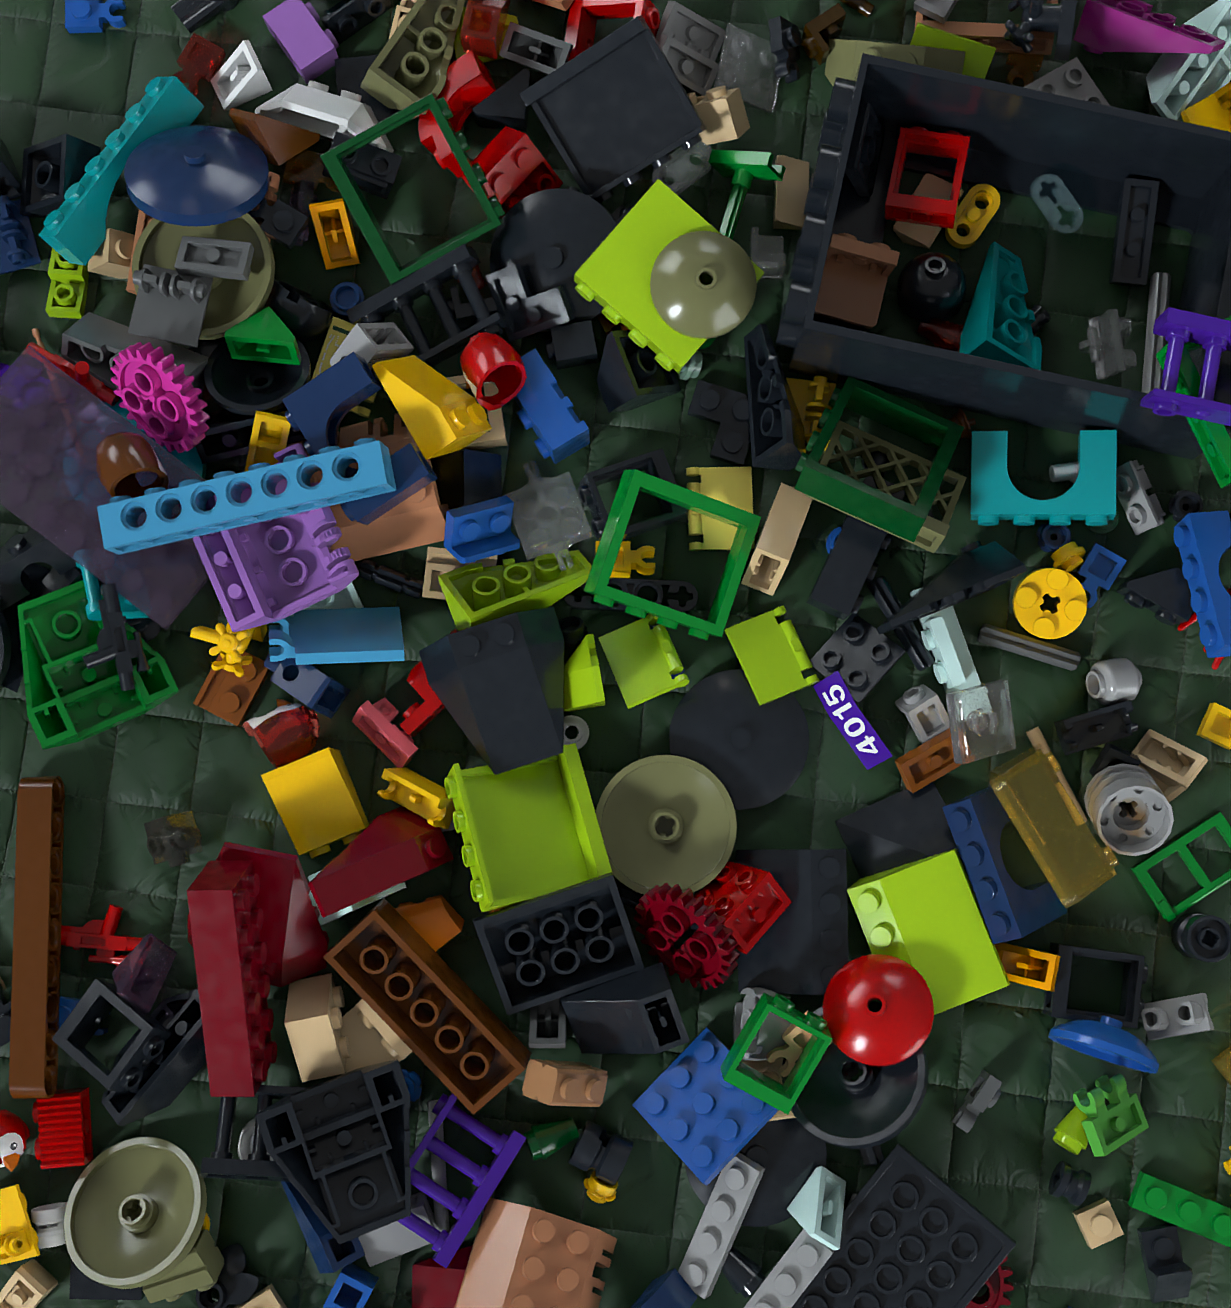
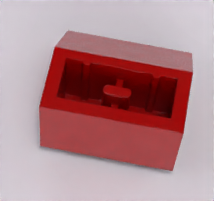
M505 126L472 161L473 165L477 162L480 164L488 179V182L483 185L489 196L496 195L505 212L504 215L500 216L501 219L523 198L538 191L559 188L563 184L526 133ZM464 174V175L461 176V177H462V179L466 182V184L470 187V189L472 190V188H471V186H470V184H469V182H468V180H467V178H466V176H465V174Z

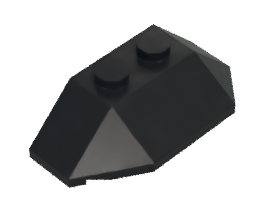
M198 989L163 999L152 1012L151 1016L172 1034L165 1042L163 1051L151 1061L143 1072L140 1083L131 1089L128 1094L108 1089L104 1092L101 1102L118 1125H127L170 1106L207 1062ZM141 1029L136 1031L117 1054L112 1070L141 1032Z

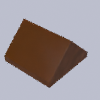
M230 108L229 116L238 133L255 142L264 152L267 162L280 166L319 141V133L256 113Z

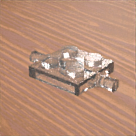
M530 461L534 474H532L527 462L523 465V469L529 483L519 490L504 495L514 502L512 519L525 556L529 560L546 553H555L559 569L567 570L563 557H565L570 569L574 566L568 548L574 543L593 537L570 472L553 478H542L537 462Z

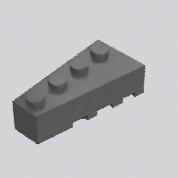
M88 312L62 333L61 357L73 365H76L79 361L87 362L90 367V375L113 390L119 388L111 381V378L115 376L111 370V367L115 365L113 359L119 355V352L138 342H141L143 345L150 342L154 349L161 346L165 357L172 353L174 355V364L177 366L184 364V374L195 378L191 384L194 388L202 390V393L198 395V398L202 400L205 383L204 369L208 363V357L167 341L129 334V327Z

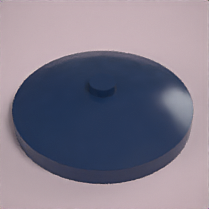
M185 126L155 134L140 143L131 152L124 169L127 192L132 202L152 218L180 226H210L241 217L262 201L267 193L270 181L267 158L255 142L235 131L213 126Z

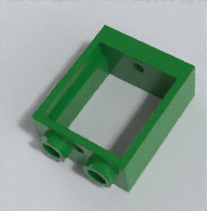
M764 992L720 1069L724 1081L788 1115L833 1038L826 1026L827 1022L822 1017L810 1011L805 1015L794 1009L795 1004L786 997L779 994L772 997ZM769 1012L812 1034L784 1084L741 1062Z

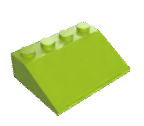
M956 848L861 878L847 889L872 954L893 956L914 967L924 978L930 989L934 1003V1015L1009 986V979L995 944L991 941Z

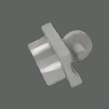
M1206 993L1145 1003L1141 1015L1148 1040L1214 1030L1208 1012Z

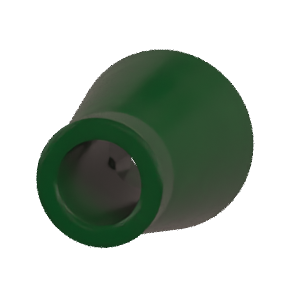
M572 1117L530 1126L531 1130L523 1133L534 1161L539 1158L547 1159L570 1141L579 1137Z

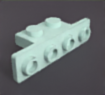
M921 588L913 590L910 594L911 597L915 595ZM953 606L919 619L923 631H921L923 643L928 651L931 650L932 656L935 659V664H933L935 676L940 684L943 683L956 721L962 722L988 713L990 707Z

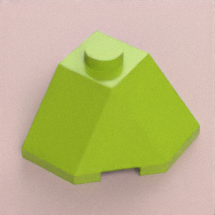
M588 634L584 637L564 666V712L605 705L593 634Z

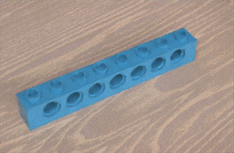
M363 438L355 441L352 447L343 449L339 446L325 447L320 449L317 455L305 457L302 454L285 457L283 463L271 466L269 463H257L248 467L249 471L237 474L234 471H223L214 474V479L203 482L199 479H189L179 482V487L166 490L163 487H156L145 490L144 495L132 498L127 495L113 497L109 500V504L97 506L104 549L120 555L397 491L389 448L380 440L376 441L375 438ZM357 462V473L351 478H346V468L350 464ZM317 471H322L323 477L321 482L311 487L310 479L312 475ZM287 479L285 491L276 495L275 488L277 483ZM251 487V497L248 501L241 503L242 492L246 488ZM216 495V505L213 509L207 511L206 503L208 499ZM181 503V513L178 517L172 519L173 508ZM146 511V521L142 526L138 527V517Z

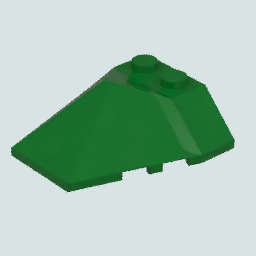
M83 580L17 606L27 717L43 750L87 739L147 713L179 692L164 658L157 651L155 652L143 639L144 653L151 669L137 672V657L131 658L135 689L121 691L115 659L89 670L87 669L82 656L98 650L97 636L103 628L102 620L92 621L87 618L85 607L88 601ZM127 622L124 623L127 640L134 639L133 632L136 630Z

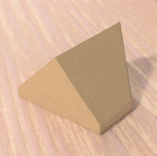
M1151 729L1146 732L1131 752L1139 757L1141 760L1139 767L1149 772L1168 802H1171L1190 786L1208 761L1205 756Z

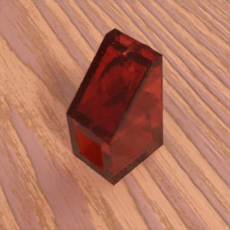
M468 0L460 33L464 53L472 50L478 56L498 58L510 0Z

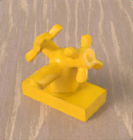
M228 621L226 628L224 624L217 623L216 629L205 626H197L191 629L190 637L217 644V646L209 649V654L215 656L220 653L223 659L222 661L212 662L211 667L213 670L224 669L228 672H234L237 677H242L244 675L242 665L251 664L253 658L249 655L242 657L241 654L246 651L251 639L263 642L267 632V624L238 632H232Z

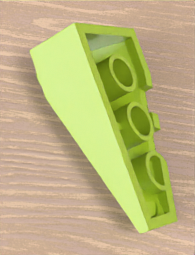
M579 550L537 555L535 561L515 563L514 558L504 559L503 565L483 567L482 562L473 563L441 574L438 577L456 628L461 631L512 613L548 608L586 583L592 565Z

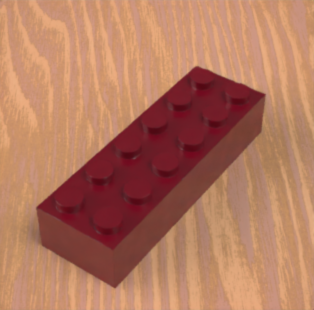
M253 860L208 861L187 889L211 1097H255L261 1083L267 1079L269 1067L276 1062L277 1044L275 1041H271L274 1013L271 1008H268L267 1002L270 993V978L264 974L267 946L265 942H261L260 930L263 926V910L257 907L256 898L259 894L260 879L259 875L254 873Z

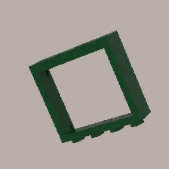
M434 93L425 96L320 155L390 284L503 223L500 216L505 214L504 209L496 195L490 197L483 184L488 182V179L480 164L477 162L473 165L466 152L471 147L462 130L455 132L449 119L454 117L447 101L444 97L438 99ZM431 110L488 219L402 266L343 158Z
M848 376L843 388L836 386L828 403L832 410L825 408L817 425V428L822 429L821 433L814 430L805 449L811 452L810 455L802 453L795 470L801 472L794 489L914 543L927 518L964 427ZM845 408L938 449L914 506L819 463Z

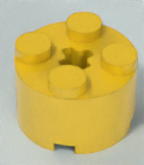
M1039 568L1025 575L1018 583L1013 595V611L1021 626L1032 635L1043 639H1057L1072 633L1081 624L1087 611L1086 593L1081 583L1072 574L1057 568ZM1045 594L1052 598L1056 596L1058 598V601L1054 604L1056 609L1052 612L1047 608L1043 610L1040 608V605L1044 603L1043 596Z

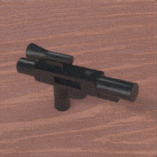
M116 582L102 584L101 588L104 599L98 600L103 628L97 636L98 650L82 656L88 670L115 659L121 691L135 689L131 658L137 657V672L151 669L144 653L140 631L133 632L134 639L127 640L124 624L127 622V619L121 611Z

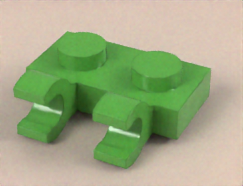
M1121 1073L1116 1074L1110 1079L1108 1075L1099 1077L1095 1080L1096 1087L1089 1092L1085 1088H1081L1073 1093V1100L1076 1106L1088 1117L1081 1123L1094 1157L1108 1155L1149 1128L1137 1094H1128L1127 1084ZM1105 1098L1110 1102L1107 1106L1105 1105Z

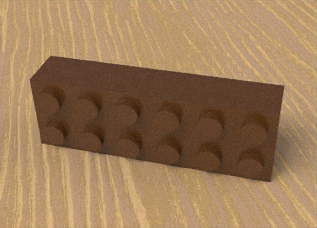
M385 898L346 932L323 956L473 1115L526 1069L532 1053Z

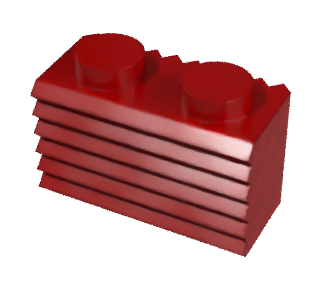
M89 1087L56 1090L51 1098H37L33 1104L32 1116L33 1121L39 1124V1138L35 1141L34 1151L36 1159L41 1160V1169L82 1166L94 1160Z

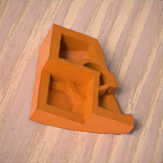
M442 895L426 898L421 903H401L398 908H394L435 952L462 931L465 921Z

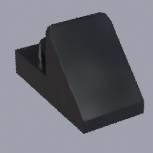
M1166 1223L1137 1229L1151 1302L1157 1303L1189 1297L1193 1272L1183 1262L1176 1225Z

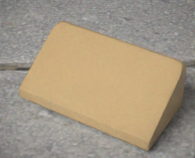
M777 155L775 165H783L786 170L782 181H774L773 229L802 230L805 219L803 212L809 189V162L785 155Z
M926 173L913 195L950 200L953 184L933 174ZM896 221L893 230L903 243L929 249L942 227Z

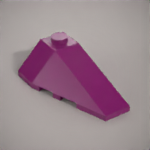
M1087 0L1073 39L1084 44L1083 49L1096 54H1102L1103 52L1211 54L1223 49L1226 42L1192 25L1183 24L1179 27L1175 25L1177 17L1169 13H1151L1153 5L1142 0Z

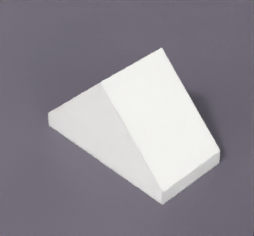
M249 40L242 41L210 80L224 110H230V108H235L273 91Z

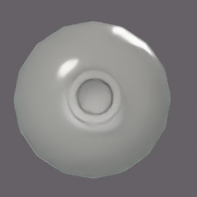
M747 987L741 991L740 994H746L743 1002H736L734 1008V1042L762 994L765 992L775 997L777 993L757 987ZM769 1012L742 1059L749 1061L767 1060L766 1055L771 1050L786 1044L782 1039V1035L792 1023Z

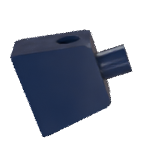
M270 654L265 659L264 666L273 672L270 679L273 683L310 709L332 719L351 691L313 664L296 665L295 658L270 662Z

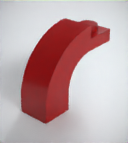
M472 50L448 66L445 86L437 97L438 99L444 97L454 115L449 121L455 132L461 130L466 118L473 111L472 108L496 91L489 69ZM428 110L426 114L419 115L418 131L420 142L435 156L443 169L449 168L458 178L463 176L464 173L431 110Z

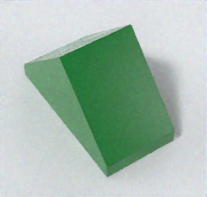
M270 307L263 309L225 331L224 337L232 359L291 365L301 364L302 359L295 336Z

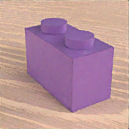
M286 0L263 15L269 32L306 84L309 83V80H314L335 66V59H339L336 52L339 44L328 28L324 31L317 23L320 21V17L310 2L304 4L301 0Z

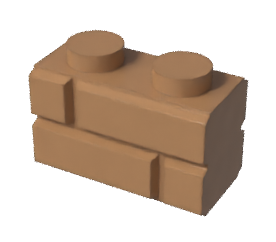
M530 1059L527 1064L522 1091L524 1096L547 1105L600 1107L603 1103L608 1075L607 1071L582 1062Z

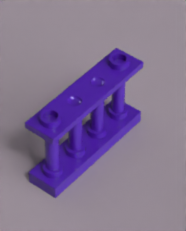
M1168 307L1155 319L1153 334L1164 336L1165 340L1168 341L1160 389L1154 388L1141 399L1140 406L1151 408L1154 414L1160 416H1174L1177 414L1231 426V405L1213 401L1221 353L1225 350L1231 351V321ZM1187 342L1202 345V348L1206 350L1198 397L1176 393L1184 343Z
M452 1092L449 1096L443 1093L431 1112L437 1116L411 1155L410 1167L411 1185L452 1211L451 1216L456 1218V1221L449 1232L444 1229L440 1232L412 1212L410 1216L397 1221L431 1243V1249L436 1251L433 1260L445 1268L448 1267L526 1140V1137L515 1130H511L509 1135L505 1133L499 1135L454 1105L457 1097ZM445 1117L493 1148L491 1152L496 1154L489 1167L484 1164L480 1167L434 1136ZM425 1149L473 1180L472 1184L476 1188L469 1200L464 1196L462 1199L458 1198L414 1168Z

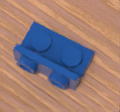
M502 496L447 510L444 547L462 564L472 563L476 560L519 549L521 541L511 533L514 502L508 496Z

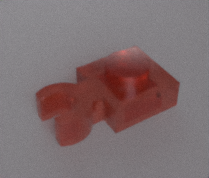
M193 33L177 60V63L183 70L176 72L173 76H176L182 83H189L187 89L196 97L199 91L198 81L200 78L209 83L226 53L223 48Z

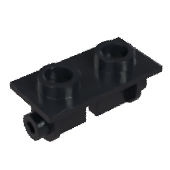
M342 0L329 10L326 9L324 11L325 15L320 19L326 29H330L338 44H341L393 6L390 0H351L348 3Z

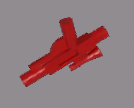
M30 342L27 345L25 354L47 366L53 373L90 394L99 404L106 402L111 406H115L119 401L120 397L114 394L113 390L90 375V367L87 362L79 361L76 365H73L59 355L50 353L34 342Z
M114 904L109 905L105 920H91L83 927L61 925V945L73 947L74 950H79L80 947L97 949L96 955H89V962L108 963L128 969L130 964V955L115 956L116 951L146 952L148 939L115 935L123 907Z

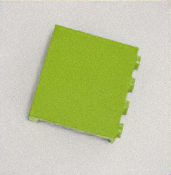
M657 179L574 275V282L577 284L575 287L576 291L589 302L594 299L604 308L601 312L608 320L615 325H618L620 322L630 330L628 336L641 348L647 345L657 354L654 358L664 369L669 372L674 369L679 374L684 365L707 339L692 338L680 334L662 320L654 307L650 293L652 269L661 251L679 236L695 231L721 233L660 179ZM752 262L758 283L765 272ZM708 274L699 276V280L703 285H710L712 283V278Z
M576 743L564 745V753L498 775H495L488 765L460 770L459 763L453 764L444 780V787L448 799H453L455 807L453 823L456 832L462 834L464 846L461 849L462 859L465 867H470L473 878L470 882L471 895L474 902H479L481 913L507 908L612 872Z

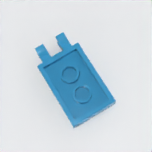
M399 607L301 610L294 613V616H288L280 621L273 622L280 623L279 625H269V645H281L279 647H269L270 662L283 661L286 658H295L296 665L404 661V642Z

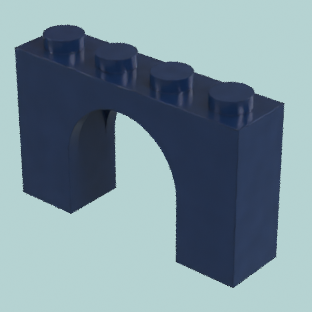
M352 352L284 398L282 401L288 409L285 416L291 426L296 431L301 430L307 440L303 443L307 453L310 456L319 454L318 451L322 448L338 446L337 432L344 416L355 406L381 390L382 387L365 359ZM409 443L390 456L397 491L340 504L342 510L351 521L356 520V522L368 525L438 478L419 447ZM348 466L345 471V477H353L358 469Z
M1017 778L989 786L942 807L993 944L1023 938L1067 913L1055 879L1022 888L1013 881L1003 863L1000 838L1004 826L1010 820L1030 812Z

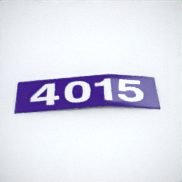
M839 671L834 672L813 686L829 717L867 770L893 756L856 705Z

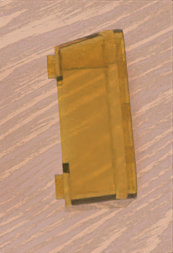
M1039 743L993 769L990 773L989 783L1056 895L1067 909L1080 902L1117 874L1115 866L1120 863L1109 845L1102 848L1099 842L1096 841L1057 775V772L1062 770L1060 764L1051 751L1045 754L1042 745Z

